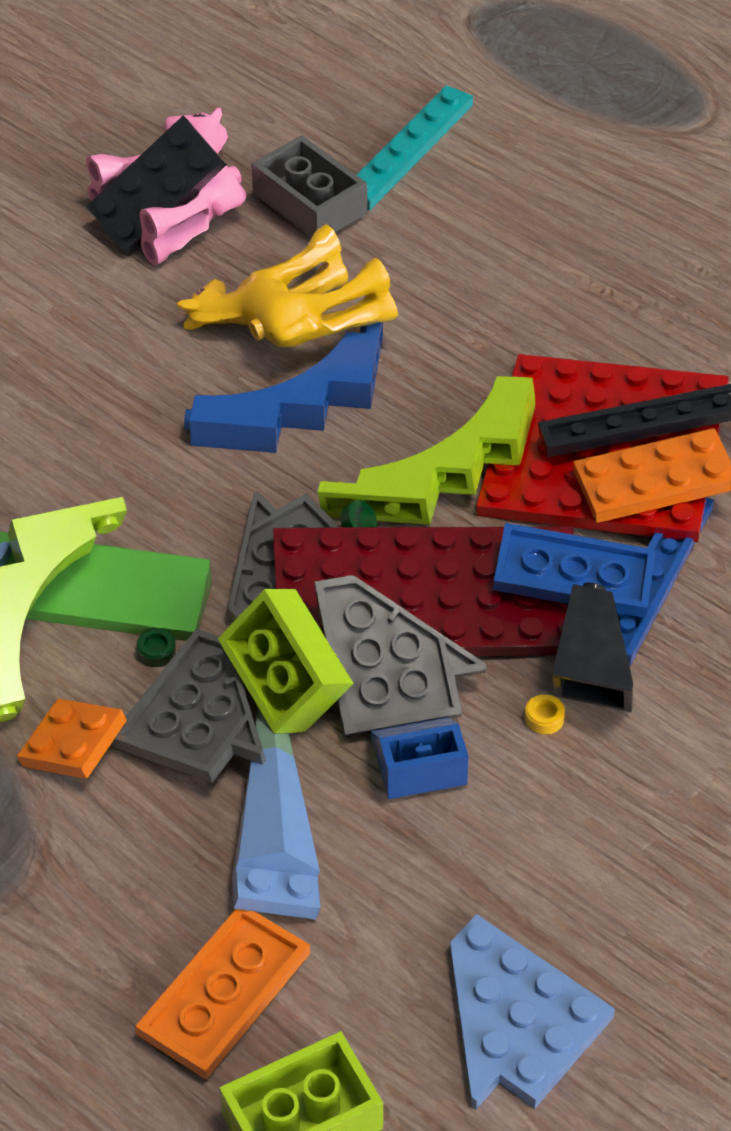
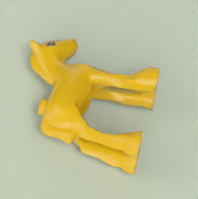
M327 224L315 231L308 246L302 252L286 262L254 271L235 291L227 294V287L224 282L215 278L195 292L191 299L181 300L176 303L178 308L185 310V314L188 315V318L183 323L186 330L197 329L208 324H241L249 326L252 335L257 341L266 338L277 347H295L309 340L335 334L351 327L371 325L379 322L386 323L397 318L398 310L389 292L391 285L388 272L379 259L373 258L357 276L348 282L347 269L343 264L340 251H342L340 242L334 230ZM322 263L310 278L293 286H287L294 278ZM343 286V287H341V288L338 289V290H334V291L328 292V291H330V290H332V289H334V288ZM365 296L359 303L344 310L322 314L330 308Z

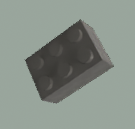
M302 135L251 163L253 195L310 238H312L315 231L325 224L329 225L334 232H337L367 214V183Z

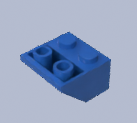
M442 717L370 731L371 741L388 799L467 785L469 755L459 723L451 718Z

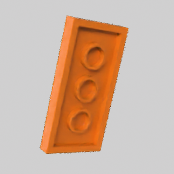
M715 428L573 461L575 476L596 523L731 491V460Z
M235 909L136 1024V1035L207 1080L310 955V944L255 911Z

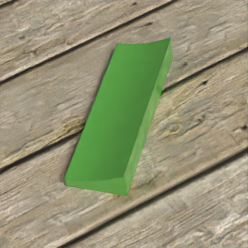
M0 532V543H10L7 532ZM93 544L90 553L74 561L46 586L35 601L26 619L140 635L151 629H163L170 632L176 640L187 641L192 633L200 628L211 590L210 559ZM13 552L4 566L16 563Z

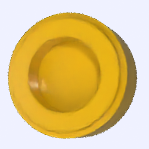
M541 694L534 696L527 702L525 722L532 731L539 734H552L557 732L564 724L565 707L558 698L552 695Z

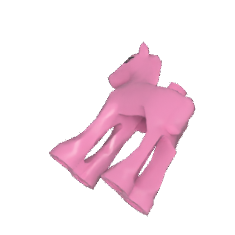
M221 107L216 108L211 115L203 112L184 115L219 154L228 138L226 128L219 123L222 116ZM183 115L167 117L164 124L165 131ZM98 154L86 158V167L91 178V183L87 188L90 200L92 201L140 155L122 158ZM226 165L191 198L192 201L187 205L175 208L151 207L141 209V247L146 259L153 266L167 260L170 254L181 249L193 237L208 230L209 222L212 219L222 216L230 209L240 207L245 202L246 191L240 185L242 177L236 166L228 167Z

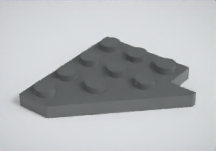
M258 491L253 494L228 605V618L232 622L239 617L264 589H275L273 528H341L307 493L277 510Z
M354 575L314 582L323 634L354 683L337 700L344 738L367 734L371 730L442 717H461L462 709L455 678L485 673L487 670L486 663Z
M199 629L192 633L127 714L126 723L112 742L113 748L210 783L214 782L233 755L262 765L266 761L241 678L218 640L220 636Z

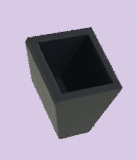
M586 582L583 583V586L573 584L552 672L554 696L632 712L633 679L613 593L606 591L604 586L597 583Z

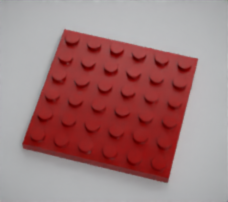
M518 354L512 377L533 378L536 405L520 465L488 463L477 502V516L558 526H573L574 528L653 537L655 533L663 534L662 538L675 540L691 538L693 542H699L707 497L596 523L575 476L573 461L715 428L719 436L721 423L548 458L539 435L538 422L727 385L729 383V376Z

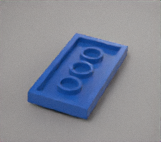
M505 523L493 590L568 604L573 584L583 586V583L586 582L597 583L604 586L606 591L613 593L617 613L646 618L656 550Z

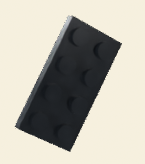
M183 115L86 207L123 252L130 256L141 246V209L151 207L175 208L185 205L227 164Z

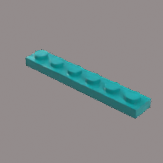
M446 85L357 174L358 177L367 183V210L370 211L473 106L472 95Z

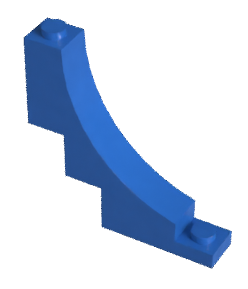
M383 322L360 326V333L346 332L337 346L320 362L285 382L268 388L233 395H195L192 409H186L184 417V430L190 431L191 446L277 453L282 427L324 431L329 406L371 409L383 340Z

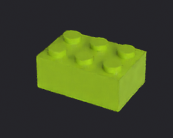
M264 589L218 638L274 734L306 732L354 684L296 589Z
M342 1031L219 1087L221 1112L231 1131H380L383 1129V1101Z

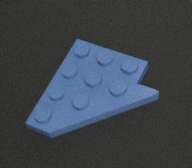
M477 914L450 942V956L471 1106L477 1109L500 1083L535 1109L614 1018L615 1008Z

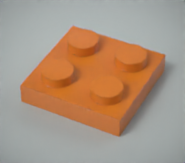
M57 698L18 753L17 758L22 767L87 779L127 719L122 709Z

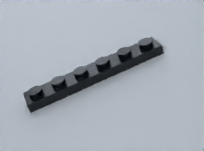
M731 384L538 422L539 435L546 455L549 458L731 421Z

